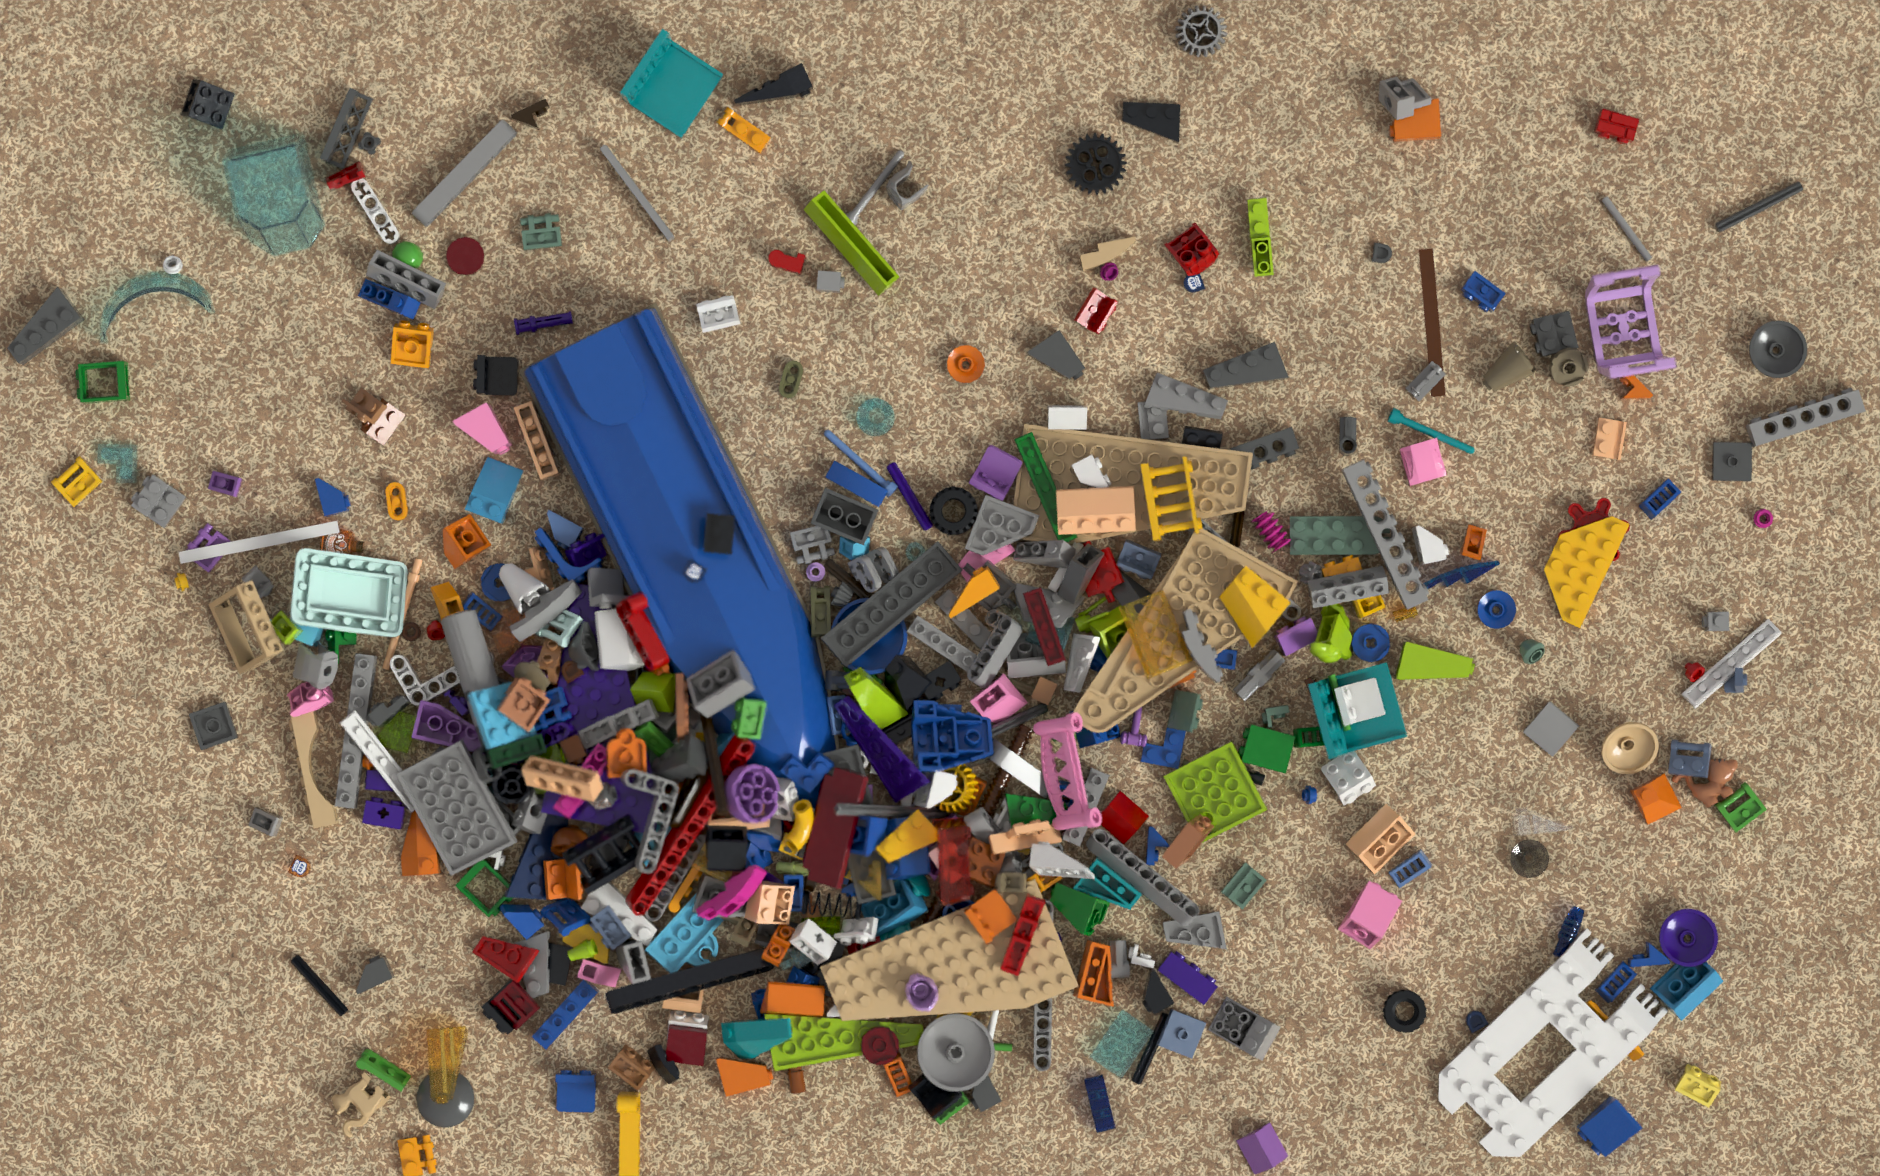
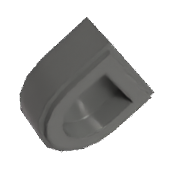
M1374 243L1371 262H1388L1392 257L1391 248L1386 244Z

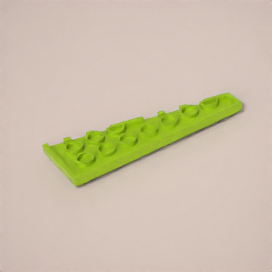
M764 1014L765 1019L790 1018L792 1038L770 1048L774 1071L863 1055L860 1045L862 1037L873 1027L882 1026L893 1031L899 1040V1048L918 1045L923 1033L922 1024L865 1020L842 1021V1019Z

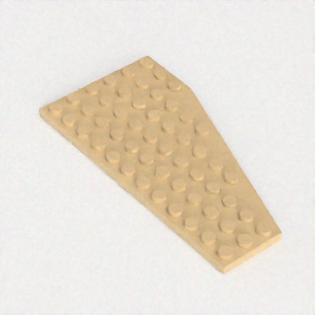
M1024 424L1023 435L1030 432L1033 433L1057 490L1094 488L1081 484L1072 467L1073 464L1090 455H1093L1094 458H1099L1103 466L1100 470L1103 476L1107 474L1111 482L1109 487H1134L1136 531L1076 534V539L1066 542L1069 545L1074 544V542L1082 543L1151 529L1141 471V464L1149 463V466L1155 469L1184 464L1183 457H1187L1188 461H1192L1193 472H1190L1197 518L1205 519L1246 510L1253 453L1068 429H1048L1045 426ZM1020 455L1019 459L1022 461V466L1017 474L1013 505L1039 515L1033 534L1020 540H1057ZM1185 471L1155 476L1152 479L1153 486L1157 488L1187 483ZM1186 490L1158 495L1155 498V502L1160 507L1190 502L1189 493ZM1189 509L1161 514L1158 517L1159 524L1164 526L1193 521L1192 511Z
M1035 879L1026 882L1025 893H999L1017 920L1027 894L1043 899ZM1046 904L1040 915L1031 945L1018 976L1000 970L1017 921L986 944L964 912L969 906L820 966L842 1021L1023 1009L1079 986ZM914 973L925 975L936 984L939 997L936 1005L930 1011L914 1009L906 997V984L909 981V977Z

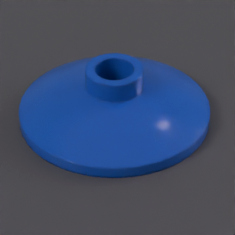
M1495 590L1486 593L1480 599L1477 612L1483 624L1493 629H1500L1508 626L1513 621L1516 614V605L1509 594ZM1494 606L1499 607L1497 614L1492 611Z

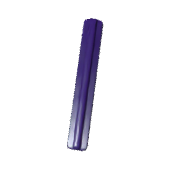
M895 462L887 466L888 472L922 529L926 531L932 528V522Z

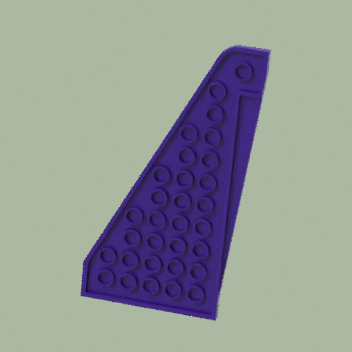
M577 583L582 593L567 607V611L580 616L583 619L582 623H589L598 646L595 612L610 610L611 608L600 609V607L590 606L589 586ZM582 623L579 625V627L577 628V630H576V631L574 632V634L571 636L570 641H571V639L578 633V631H579V629H580ZM568 646L562 652L561 668L566 661L571 660L568 654ZM599 660L598 671L591 670L589 667L583 668L582 670L585 674L569 684L560 671L558 687L563 688L568 703L567 706L561 709L563 713L570 711L572 714V718L567 719L565 723L571 724L574 728L573 736L579 735L578 731L627 708L636 706L630 691L631 684L627 671L600 668ZM563 728V729H564L563 732H561V733H556V734H557V735H558V734H563V735H565L564 732L567 731V729H566V728ZM610 740L605 741V742L601 743L600 745H602L603 747L606 748V747H607V743H608ZM561 744L550 749V761L571 765L567 761ZM596 746L586 749L588 755L591 754ZM646 747L647 774L652 775V767ZM606 768L600 777L601 783L607 782L615 787L617 800H615L614 805L597 810L585 800L570 819L609 826L619 818L629 814L635 825L631 830L643 834L655 794L625 786L621 781V777L608 778ZM628 777L630 784L635 781V777ZM651 778L646 781V787L648 789L652 788L653 786V780ZM545 790L541 812L565 817L553 809V806L562 794ZM658 821L653 824V830L655 832Z

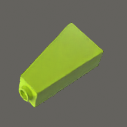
M1404 642L1395 679L1469 677V674H1473L1475 663H1472L1473 659Z
M861 667L844 676L860 708L881 730L908 715L906 709L897 698Z

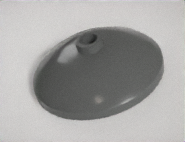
M1771 321L1759 327L1753 334L1749 344V355L1755 368L1762 374L1771 378H1784L1796 373L1804 364L1807 356V343L1803 333L1795 325L1786 321ZM1774 347L1778 348V354L1773 353L1772 349Z
M446 1069L438 1070L428 1075L420 1084L417 1091V1106L423 1118L432 1125L444 1128L453 1127L463 1122L471 1113L474 1106V1091L468 1079L459 1072ZM442 1096L447 1098V1103L441 1102Z

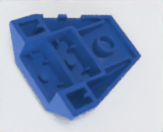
M914 700L911 737L915 766L919 771L938 772L992 756L994 751L991 719L970 712L964 713L955 710V707L950 706L948 708L939 705L936 701Z

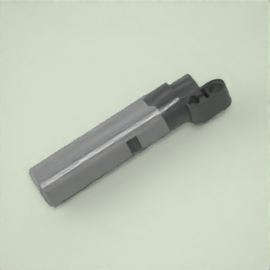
M469 609L443 618L441 625L481 745L474 750L472 755L480 780L484 783H490L500 777L501 767L491 768L468 694L498 686L499 681L475 610ZM487 769L492 771V777L488 775Z

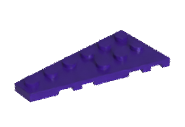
M849 696L834 705L895 803L930 782Z

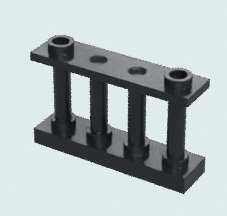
M629 814L619 818L616 822L562 853L567 866L575 863L584 876L580 880L587 894L592 893L636 867L635 860L640 841L631 830L635 825ZM624 833L634 846L626 852H623L615 841L617 837ZM648 842L647 847H648L649 850H652V848H651V846H650V844H649V842ZM607 843L617 856L609 862H606L598 850ZM590 853L600 865L599 868L592 872L588 870L581 860Z

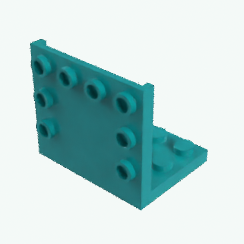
M662 28L620 94L626 103L682 139L720 82L723 74L672 41L669 32Z
M1387 662L1336 676L1339 687L1376 678L1385 709V715L1353 723L1350 725L1351 730L1348 731L1343 730L1329 679L1326 678L1308 684L1329 759L1351 751L1408 737Z

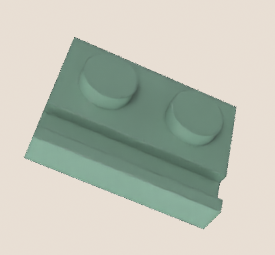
M1245 862L1221 892L1243 910L1267 880Z

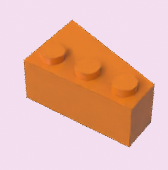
M1087 939L1077 977L1079 987L1074 988L1073 996L1114 1007L1109 945Z

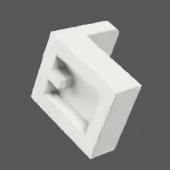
M1134 943V947H1130L1128 958L1131 959L1130 963L1154 968L1155 960L1151 959L1152 956L1143 953L1137 956L1139 945Z

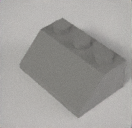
M1056 630L1064 653L1062 631ZM1036 632L1021 633L1006 658L1008 678L1066 673L1065 661L1047 666Z
M735 650L730 651L686 678L694 708L707 718L755 689L751 674Z

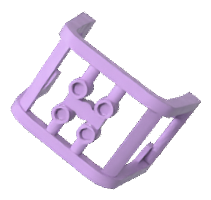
M1659 265L1593 275L1585 291V302L1595 361L1599 373L1610 379L1676 368L1675 357L1663 356L1661 352L1652 302L1651 287L1660 276ZM1639 276L1640 280L1643 279L1642 285L1597 292L1600 287L1613 284L1615 279ZM1638 295L1643 296L1645 311L1636 312L1630 310L1625 314L1617 315L1611 313L1606 317L1597 318L1596 302ZM1646 318L1647 330L1639 331L1633 329L1628 332V323ZM1618 323L1617 329L1620 333L1614 332L1610 336L1600 337L1598 326H1615ZM1640 338H1650L1652 352L1604 360L1603 344L1611 343L1612 345H1617L1623 341L1630 340L1631 342H1636ZM1654 361V364L1629 368V365Z

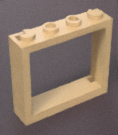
M252 580L234 587L209 604L239 674L259 667L284 651ZM236 595L263 653L256 658L229 601Z

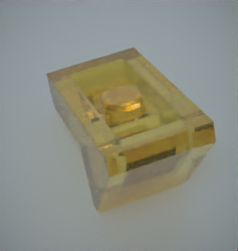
M881 860L872 861V865H869V877H873V880H858L857 882L874 898L881 900Z

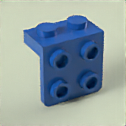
M560 1070V1073H557L555 1082H557V1111L594 1112L596 1074H591L590 1070H580V1073H572V1070Z

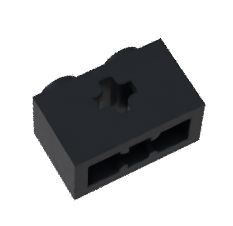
M950 660L926 675L932 683L924 693L929 700L933 699L936 701L944 696L942 692L949 688L952 691L960 686L959 681H961V678ZM937 677L945 678L944 687L934 684L937 682Z

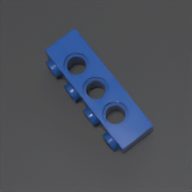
M583 979L535 1032L532 1038L546 1050L595 997L599 990L592 983Z

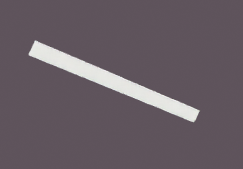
M338 521L179 552L180 562L182 564L339 533Z

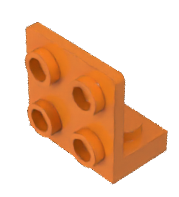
M565 859L543 861L546 899L571 898L581 900L583 885L580 881V875L582 873L575 863L567 866Z
M996 889L964 910L986 944L1017 921V918Z

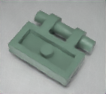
M545 213L544 216L534 217V215H528L527 218H520L521 226L529 225V230L522 231L524 251L562 246L560 226L552 227V222L560 221L559 214L551 215V213ZM546 223V228L535 229V224Z

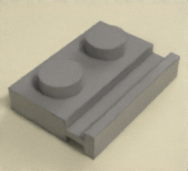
M1137 402L1141 439L1169 438L1166 411L1159 410L1160 408L1156 407L1144 408L1145 402Z

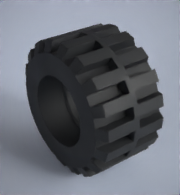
M951 486L944 488L932 499L930 518L940 532L947 535H960L967 532L975 523L978 513L977 504L971 493L961 487ZM949 500H958L964 505V517L958 522H949L942 514V508Z

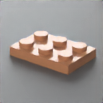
M676 673L677 743L679 740L684 739L685 735H689L687 680H684V673Z

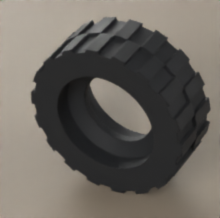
M1399 990L1387 997L1388 999L1384 1002L1383 1016L1386 1023L1392 1029L1406 1033L1413 1032V1030L1419 1029L1421 1024L1423 1025L1427 1009L1424 1001L1418 994L1410 990ZM1401 1002H1409L1414 1008L1413 1017L1407 1021L1398 1019L1395 1014L1396 1006Z

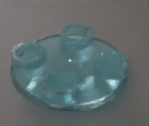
M873 398L866 400L860 405L856 420L859 428L865 434L881 436L892 428L895 415L889 403L882 399Z

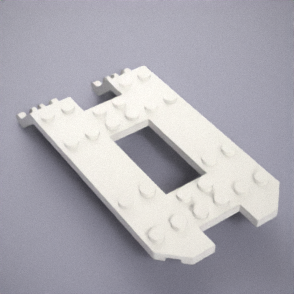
M1588 928L1577 936L1563 955L1439 1072V1102L1451 1114L1455 1113L1467 1102L1492 1129L1479 1143L1492 1156L1521 1157L1639 1045L1668 1012L1665 1007H1661L1654 1016L1650 1013V1010L1659 1003L1656 998L1646 1008L1644 1007L1653 997L1651 993H1648L1641 1002L1636 999L1645 990L1641 983L1631 991L1621 1006L1605 1022L1578 996L1614 957L1609 951L1600 961L1595 957L1605 948L1602 943L1590 952L1599 942L1597 938L1592 939L1586 947L1582 944L1583 940L1591 935V931ZM1550 1022L1576 1049L1520 1102L1494 1074Z

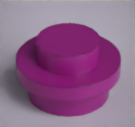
M1113 262L1105 263L1100 269V276L1104 280L1112 281L1118 275L1117 266Z

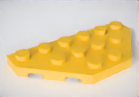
M1610 516L1560 534L1544 567V571L1563 621L1578 628L1581 627L1630 525L1629 523Z

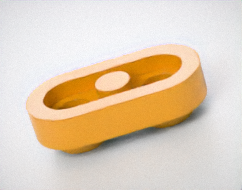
M397 482L390 483L385 490L388 514L392 519L400 521L408 515L406 491L402 484ZM394 489L399 490V494L397 496L393 495ZM398 507L402 509V513L400 515H397L395 513V510Z

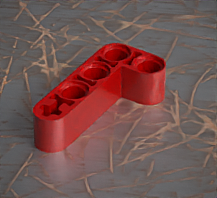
M640 591L623 599L617 604L616 611L645 666L652 672L669 664V656L644 612L648 607V601L646 596Z

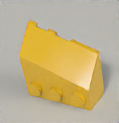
M1244 566L1219 596L1251 648L1266 634L1291 603L1247 566Z

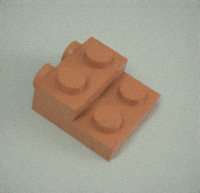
M515 677L505 692L506 696L497 708V711L526 732H530L550 702V699L545 697L546 693L543 690L530 686L532 683L528 679Z

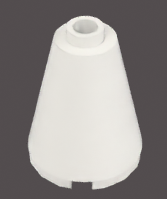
M513 563L505 564L500 568L499 577L520 614L540 604L539 597L550 592L546 584Z

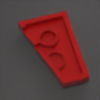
M482 936L472 953L519 983L540 950Z

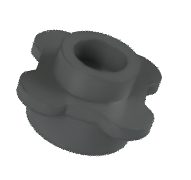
M366 132L358 147L373 155L376 153V147L381 144V140Z

